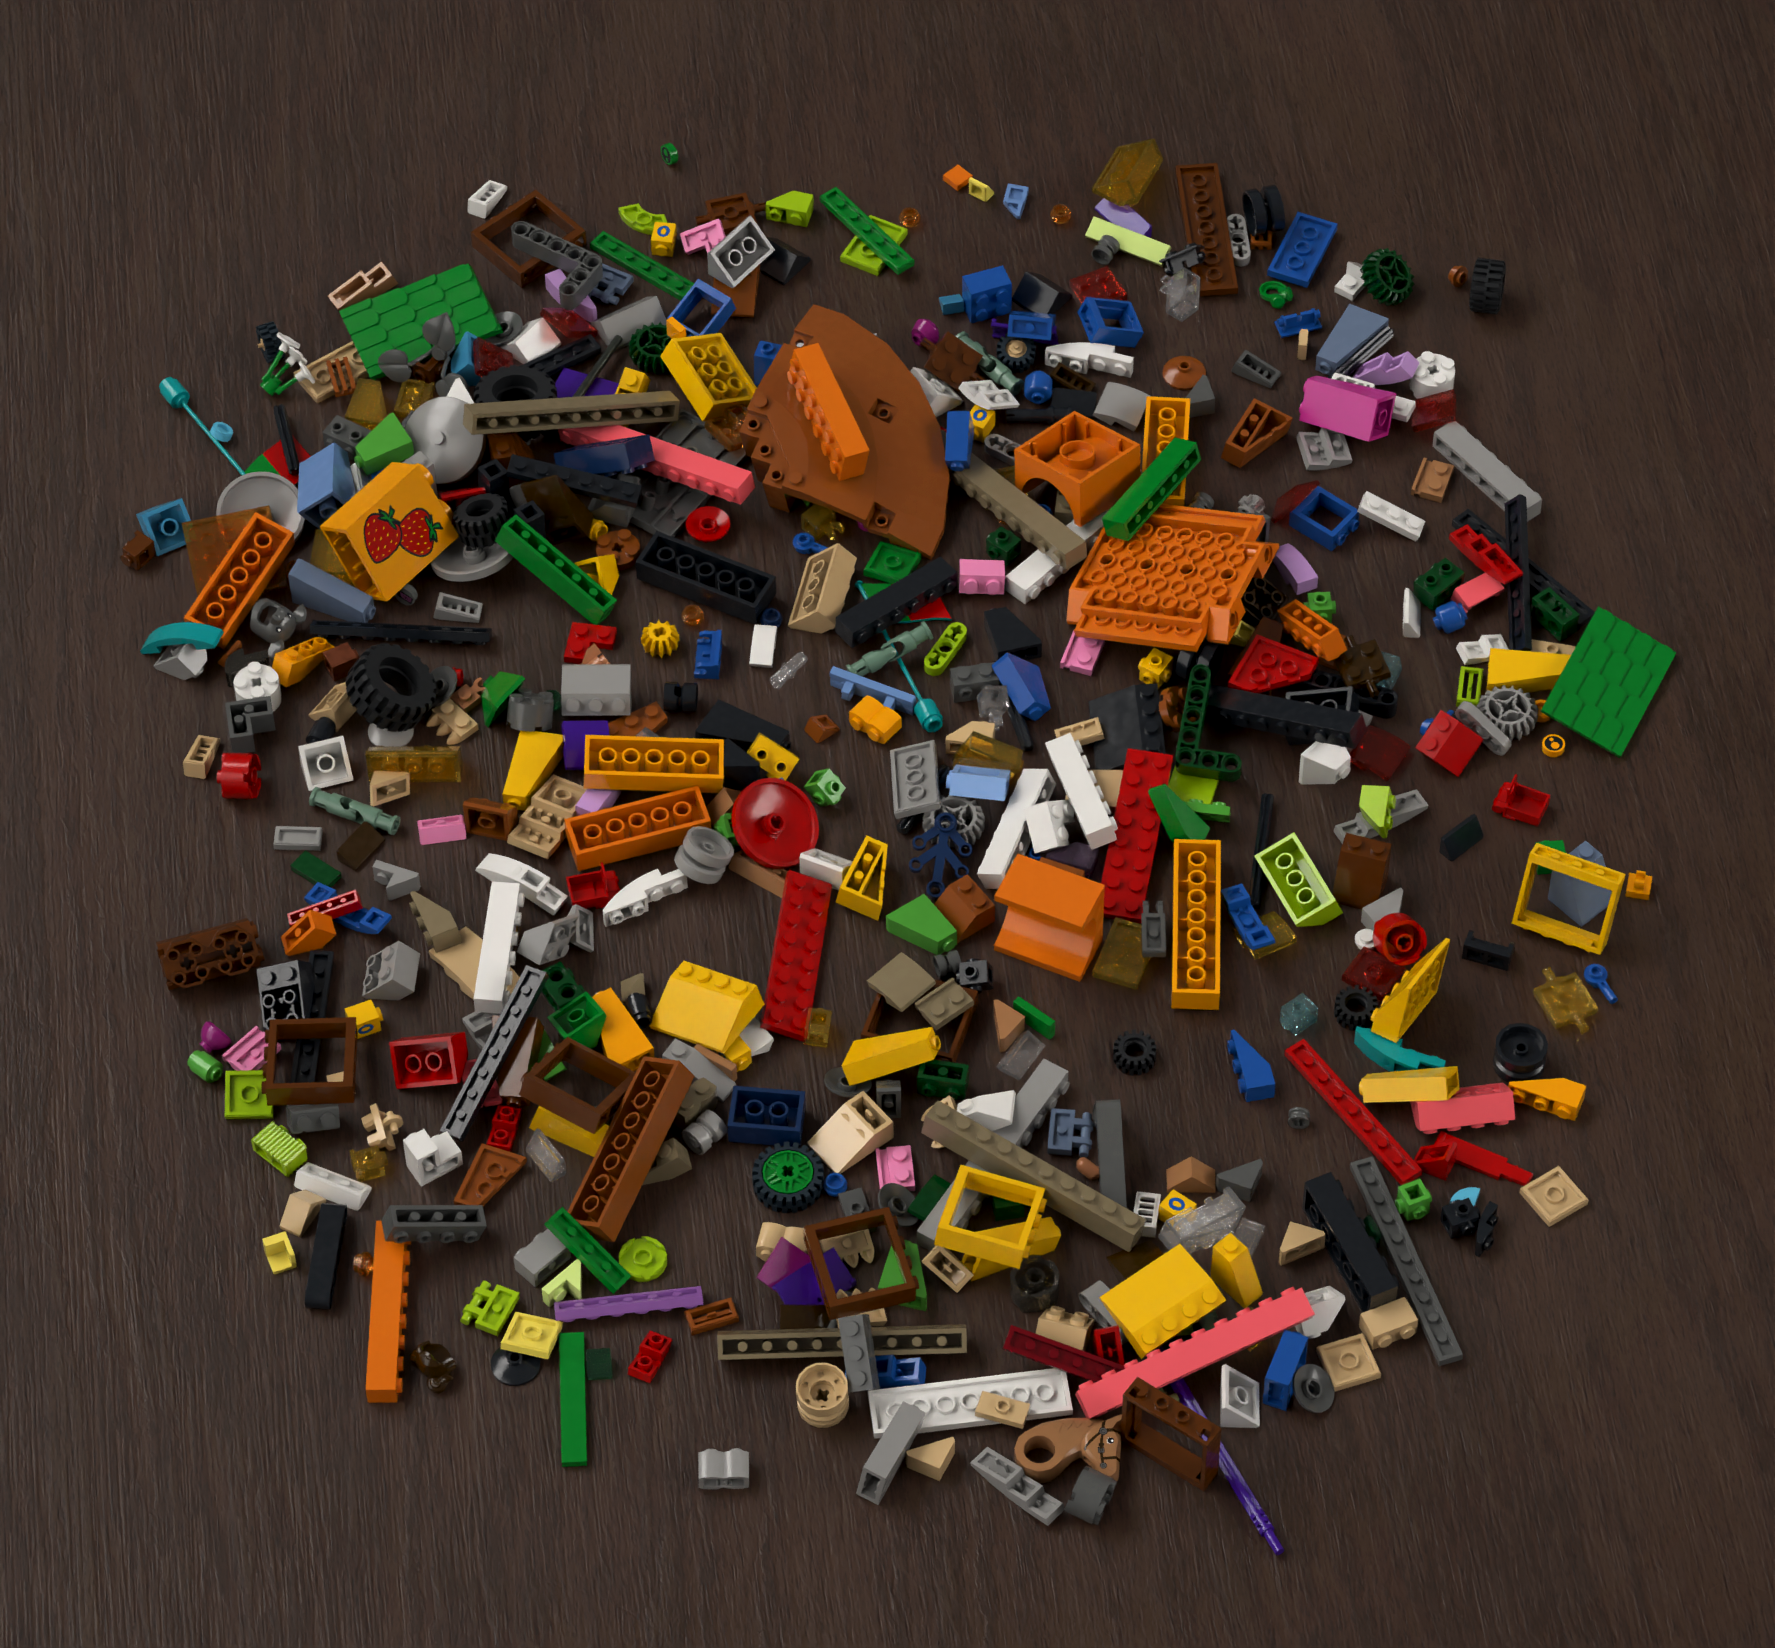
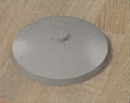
M447 396L437 397L423 403L413 412L405 426V431L413 442L414 454L421 451L434 463L436 484L438 485L454 484L472 474L483 458L487 442L486 434L472 435L463 425L464 404L468 403L458 398Z
M252 472L236 478L224 489L217 503L216 519L222 537L232 547L254 513L257 512L294 532L296 542L304 529L306 520L297 512L298 489L288 479L271 472Z
M458 537L430 564L434 573L440 578L464 582L481 579L499 571L513 559V556L498 543L484 548H472L471 546L464 545Z

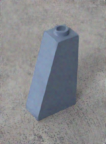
M1349 304L1318 352L1315 370L1331 375L1379 331L1388 326L1389 318Z
M299 558L288 574L292 603L303 604L304 607L348 622H368L369 619H373L376 608L374 607L373 597Z

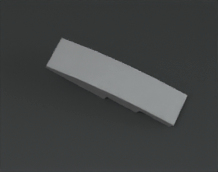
M1417 789L1395 796V809H1391L1390 815L1393 818L1392 828L1428 809L1429 805ZM1361 812L1356 814L1354 820L1335 825L1333 831L1342 844L1346 833L1366 838H1373L1379 835L1363 818Z
M986 1447L970 1462L971 1466L995 1488L1047 1526L1065 1510L1063 1503L1044 1491L1043 1485L1026 1476L1022 1467L989 1447Z

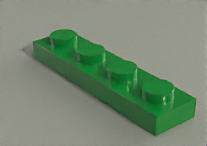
M563 1207L544 1224L612 1294L631 1277Z

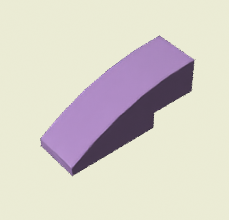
M561 269L545 274L546 289L559 304V286L566 279ZM588 295L577 308L568 310L589 322L597 319L596 306Z
M1408 351L1394 358L1387 352L1361 364L1356 369L1353 378L1374 383L1375 385L1402 382L1413 377L1420 362Z
M1289 543L1281 545L1273 558V562L1286 584H1291L1296 595L1316 589L1318 576L1305 557Z
M587 789L575 805L576 816L611 808L623 790Z

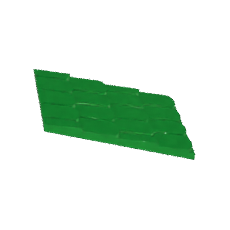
M469 263L466 265L461 264L438 275L433 274L403 288H396L372 299L368 298L339 311L372 380L386 376L378 364V358L384 352L391 349L401 350L406 353L408 362H411L433 348L434 345L428 343L424 338L422 328L427 320L445 312L448 313L455 331L456 342L454 350L457 349L464 333L467 331L482 340L503 333L477 276ZM432 354L419 362L422 363L430 360L433 357Z
M1598 606L1540 712L1620 758L1677 652Z

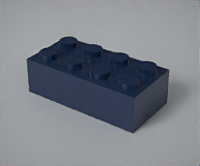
M650 435L582 444L553 453L556 465L596 475L604 474L605 477L615 475L617 472H622V474L631 473L637 469L646 468L647 463L655 461Z

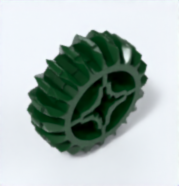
M1388 248L1378 249L1370 253L1362 262V268L1360 269L1362 273L1360 278L1365 282L1363 286L1367 287V293L1373 295V300L1378 299L1379 304L1385 303L1386 306L1398 305L1405 301L1415 285L1412 281L1414 275L1410 274L1412 268H1408L1406 265L1407 261H1403L1402 255H1397L1395 250L1390 251Z
M661 321L658 325L653 323L650 326L643 325L642 329H637L635 334H632L629 343V356L634 365L638 366L639 370L645 368L646 373L653 371L655 375L658 371H662L664 374L666 370H669L660 357L671 340L667 335L666 325H662Z

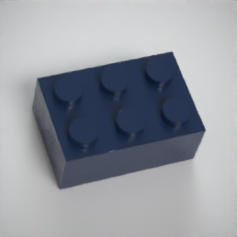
M733 1086L728 1120L729 1142L763 1145L779 1143L780 1146H784V1142H789L791 1147L796 1142L801 1147L806 1110L805 1091Z

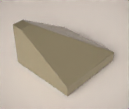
M639 973L621 981L622 1003L633 993L645 995L644 973Z

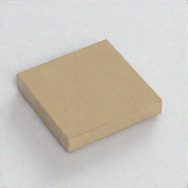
M1560 1166L1521 1187L1519 1192L1548 1227L1588 1205L1589 1201Z
M1363 1333L1316 1347V1352L1322 1366L1331 1378L1334 1392L1381 1378V1372Z

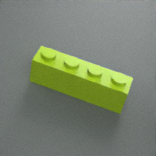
M1295 832L1255 855L1256 860L1296 927L1324 925L1343 914Z

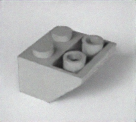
M573 914L524 931L517 952L538 965L564 957L569 950L570 938L577 929L576 922L579 916Z
M397 941L370 956L366 963L367 970L363 981L362 997L366 999L399 1001L413 993L420 953Z

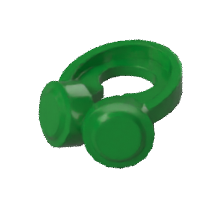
M1268 281L1259 287L1261 298L1270 301L1273 308L1279 309L1284 306L1285 302L1292 301L1293 299L1291 288L1286 287L1281 282ZM1276 289L1279 294H1267L1266 292Z

